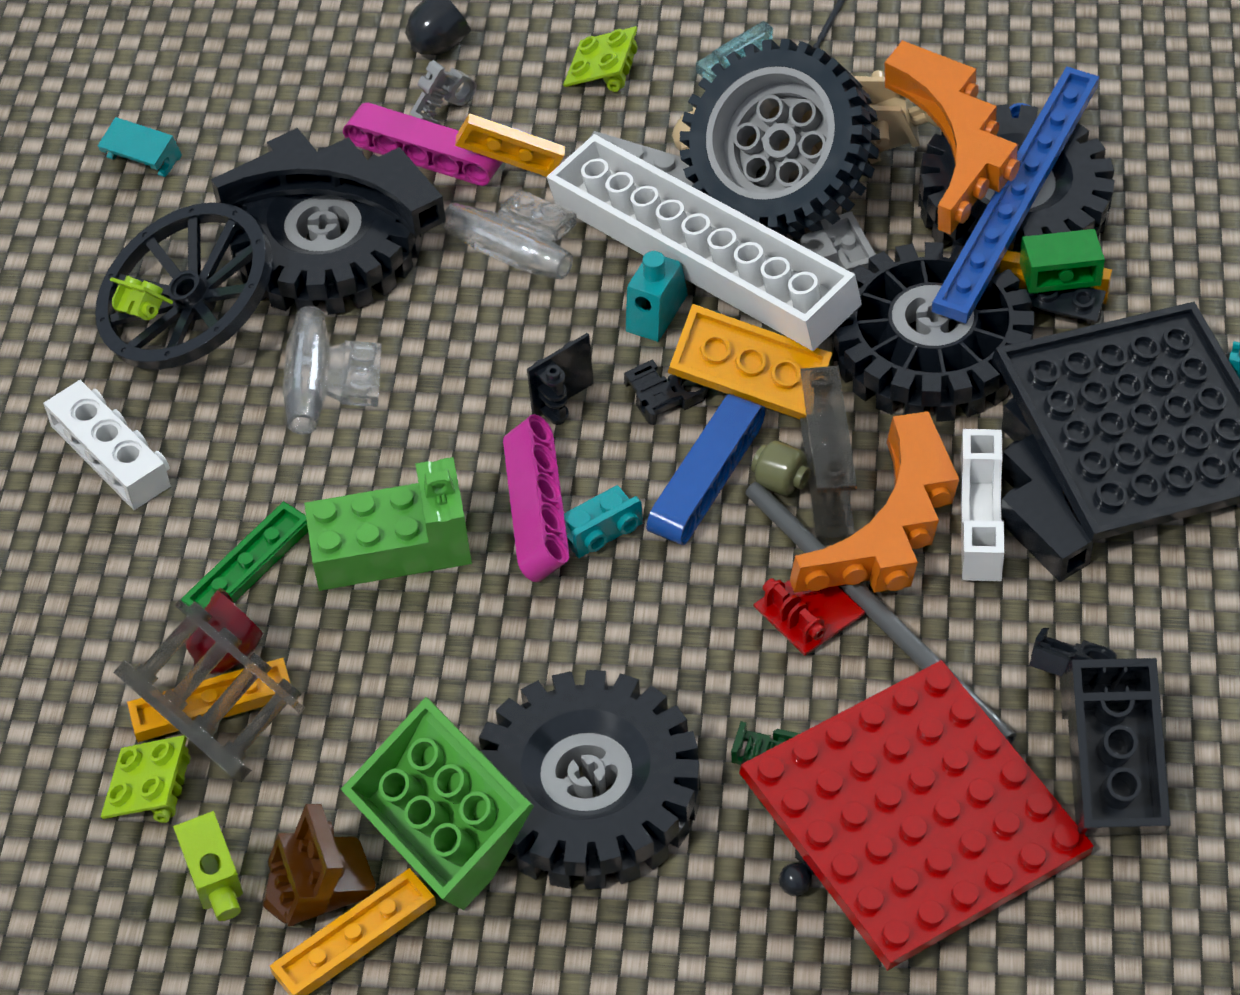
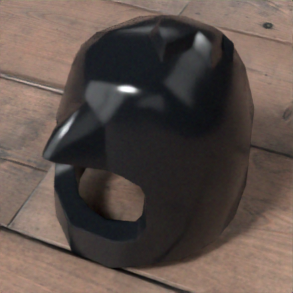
M423 0L409 16L405 34L411 44V49L415 53L441 55L462 42L471 32V28L450 0Z

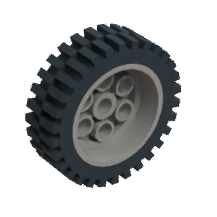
M772 39L763 40V51L753 43L744 46L745 57L742 58L735 51L726 56L731 64L725 69L721 64L717 63L711 68L717 77L712 82L703 77L698 85L705 92L701 98L692 93L688 101L696 110L694 114L684 112L682 122L690 127V131H680L679 141L690 149L680 150L681 161L690 166L683 170L686 178L694 183L692 187L787 237L788 233L795 239H801L805 234L804 228L812 232L824 229L821 224L822 219H826L832 225L839 221L841 218L836 213V210L841 206L849 212L855 204L848 197L853 191L862 196L867 189L859 181L862 175L872 179L875 171L867 163V159H878L879 149L871 143L872 140H880V130L872 124V122L878 121L876 111L869 106L872 101L869 95L862 89L863 86L825 51L818 47L815 50L809 43L799 41L797 46L791 39H781L780 46ZM779 106L778 114L774 118L769 119L771 110ZM812 110L811 118L807 122L802 123L803 115L807 111ZM757 133L755 142L747 146L748 138ZM789 138L788 146L779 151L781 141ZM822 142L821 150L817 154L811 155L814 145ZM766 165L764 175L756 178L758 169ZM799 169L797 179L789 183L790 174Z

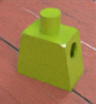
M214 811L173 826L203 909L213 908L218 921H226L239 915L241 908L237 898L243 894Z

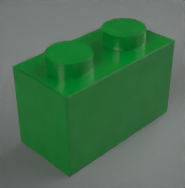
M1095 229L1022 237L1020 266L1029 294L1101 286L1105 258Z

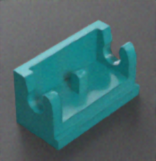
M118 117L114 118L97 145L101 152H108L107 158L114 160L119 155L149 165L152 169H159L158 175L163 177L167 176L176 161L180 160L182 156L173 135Z

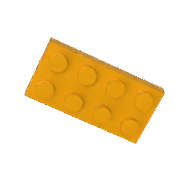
M692 304L668 373L809 422L832 353L820 348L811 351L786 336Z

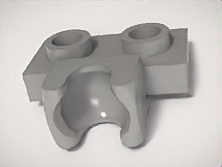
M852 211L838 215L841 219L833 225L826 219L821 220L824 229L804 234L801 238L800 245L850 272L858 265L868 269L869 258L876 255Z

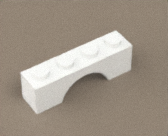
M963 429L960 457L962 580L1002 581L1004 562V521L1001 520L1002 430Z

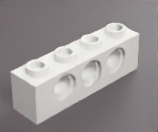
M79 380L43 403L51 427L134 511L171 487L167 474L170 467L165 457L159 451L153 452L138 430L132 432L127 427L122 414L117 409L111 411L97 389L90 390Z

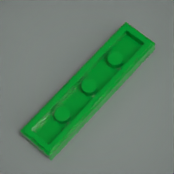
M283 501L179 600L181 609L197 618L207 607L211 597L219 588L224 589L232 598V602L235 603L308 533L306 515Z

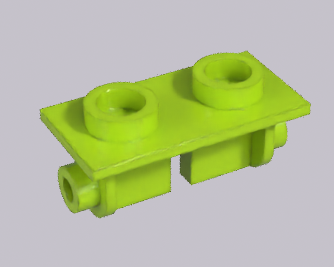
M126 276L124 281L110 278V281L118 284L112 298V306L118 312L133 315L143 320H152L158 314L162 302L173 304L172 300L161 295L164 289L144 280L142 282L130 276Z

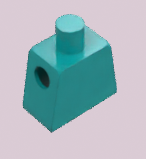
M650 251L643 256V262L627 287L626 332L656 342L660 341L688 295L682 263L664 257L658 251Z

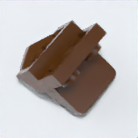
M305 804L295 832L278 833L267 861L270 873L267 878L263 907L282 923L294 926L296 923L362 901L373 894L376 884L360 840L352 836L334 837L333 825L330 821H327L322 804Z

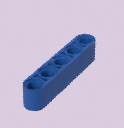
M728 394L724 398L652 507L646 526L648 532L681 545H685L689 541L760 431L765 418L766 410L764 406L732 394Z

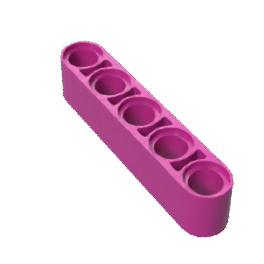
M362 103L343 128L345 138H349L356 147L381 155L400 147L416 166L480 186L487 185L503 163L455 146L456 135L459 130L372 103Z
M533 414L504 436L503 446L518 566L526 578L538 583L569 560V548L553 432L549 424L542 417Z

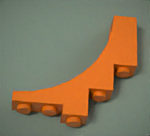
M902 40L885 61V88L909 99L924 110L940 127L952 149L956 166L950 185L938 204V230L951 235L959 223L963 224L968 219L973 204L977 199H983L988 188L1000 192L1008 180H1014L1020 167V161L1017 160L1018 144L996 136L999 130V123L996 122L997 106L976 98L979 91V86L976 84V68Z
M928 411L893 416L887 445L893 461L895 487L887 503L871 522L850 537L824 549L796 555L790 576V583L794 593L809 590L819 591L827 587L846 584L856 585L864 581L870 582L874 593L888 590L899 591L903 588L911 587L918 563L912 549L932 545L939 522L934 508H940L953 503L959 482V477Z

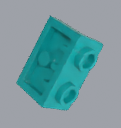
M616 485L564 513L568 547L579 559L590 552L600 550L606 543L617 537L633 532L639 525L643 524L642 502L637 496L629 499L622 489Z

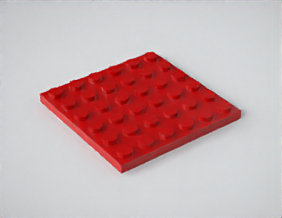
M942 660L741 764L739 774L887 971L1089 856L1094 848V845L1085 834H1079L1078 825Z

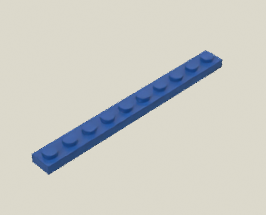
M1066 66L1017 152V160L1020 161V167L1013 181L1008 180L1000 192L995 191L933 300V313L965 324L968 322L1098 87L1099 76Z

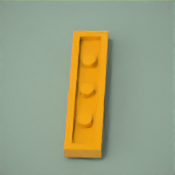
M279 658L127 702L137 742H141L295 697L284 658Z
M409 868L269 965L271 973L289 995H309L436 905L435 896Z

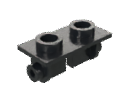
M1085 287L1030 293L1029 297L1032 301L1031 308H1033L1034 312L1040 310L1087 321V324L1091 325L1092 322L1099 323L1101 307L1106 291Z

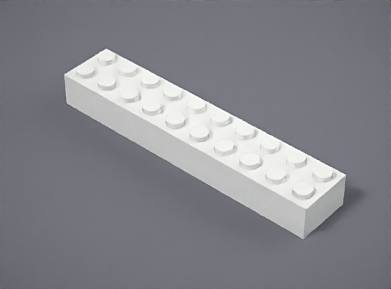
M595 134L546 177L555 204L560 209L643 256L647 252L658 251L664 257L679 261L683 265L686 280L811 351H814L862 305L854 273Z

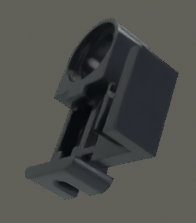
M653 359L624 372V384L626 387L631 385L636 392V406L650 425L656 424V415L679 404L685 411L703 402L708 396L709 387L702 385L700 390L689 392L682 387V384L687 381L686 379L669 375L667 382L665 376L660 378L656 372L658 366Z
M1042 628L1035 639L1029 666L1062 676L1072 660L1117 659V655L1107 647L1083 640L1081 644L1076 643L1074 646L1047 637L1049 628Z

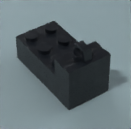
M1157 658L1072 660L1059 681L1062 719H1068L1075 822L1078 825L1079 834H1085L1086 836L1161 835L1171 826Z

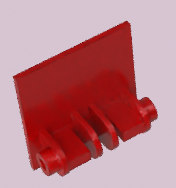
M774 578L764 583L762 588L765 592L764 597L753 604L804 656L865 615V611L838 586L827 587L819 591L809 590L794 593L790 580L784 583L782 580L776 581Z

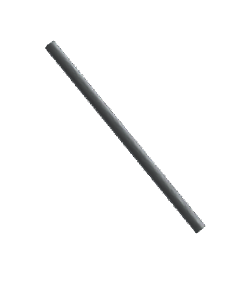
M754 482L747 488L746 496L804 553L826 548L764 486ZM862 582L856 585L846 584L838 586L922 670L940 661ZM950 669L1009 743L1012 744L1016 738V733Z

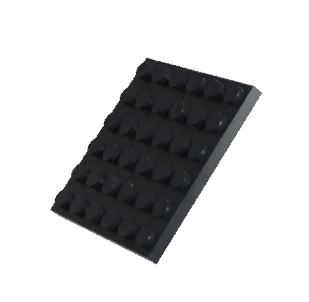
M1195 302L1001 346L995 349L992 357L1090 541L1101 540L1240 503V379Z

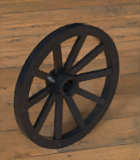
M216 202L184 207L150 224L122 249L109 267L100 286L96 300L95 319L103 342L125 363L149 370L182 366L220 347L247 322L267 289L273 259L270 241L266 233L248 212L234 205ZM212 222L226 223L201 271V224ZM238 227L248 234L251 244L215 273ZM188 228V270L181 272L159 243L172 234ZM151 251L172 277L169 285L140 278L135 279L142 282L144 280L163 288L164 290L161 295L172 300L173 304L162 302L158 314H165L127 344L120 338L116 326L140 320L141 318L121 312L115 313L116 310L112 306V298L118 284L110 281V278L124 281L144 255ZM252 260L251 271L246 284L217 288ZM238 298L228 312L218 321L212 313L217 301ZM179 319L167 348L141 349ZM203 319L209 329L183 343L192 320Z

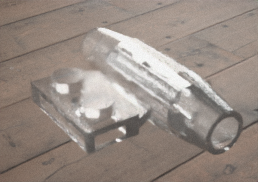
M519 189L499 206L498 214L493 211L458 203L450 204L445 210L446 222L442 223L444 229L474 250L521 271L562 280L568 275L573 264L572 254L555 242L576 226L577 214L534 196L529 192Z
M310 306L298 310L286 344L282 389L288 428L297 434H309L315 431L326 395L340 401L343 405L378 407L382 343L345 341L343 344L330 347L323 311Z

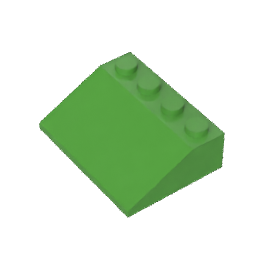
M427 697L420 702L341 788L342 792L443 900L463 911L494 878L534 807Z

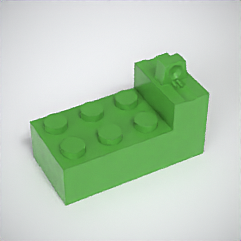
M454 457L434 462L415 463L418 483L305 502L312 563L319 591L472 564Z

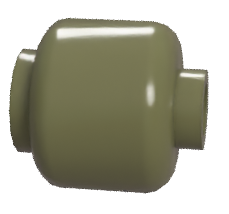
M780 440L772 441L768 445H762L757 450L751 465V471L755 473L756 482L781 496L791 495L797 488L803 489L811 475V469L807 467L808 461L805 452Z

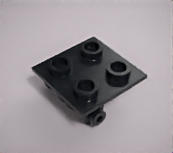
M588 333L566 343L561 349L544 359L536 361L531 367L527 368L532 415H544L553 424L561 425L569 416L568 408L565 406L567 400L594 384L590 336Z

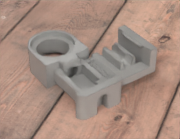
M432 60L426 68L428 71L426 76L422 75L418 81V86L425 92L422 91L410 114L440 125L438 120L434 119V116L437 115L435 109L442 107L440 105L443 102L442 99L457 106H463L473 98L476 92V82L457 69L452 68L450 72L444 71L445 68ZM464 83L460 91L455 94L459 86Z

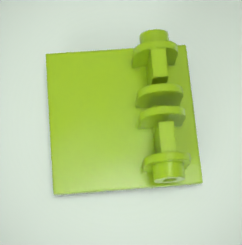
M635 26L623 30L616 29L611 33L595 37L589 36L580 40L564 81V87L603 78L610 91L617 92L619 89H622L626 82V75L629 74L630 67L633 64V57L638 50L634 39L638 28Z
M182 735L121 748L101 818L106 819L150 810L154 813L153 818L161 823L169 822L170 818L176 814L178 801L176 797L181 795V786L184 784L187 765L191 760V756L188 754L189 749L185 746L187 736Z

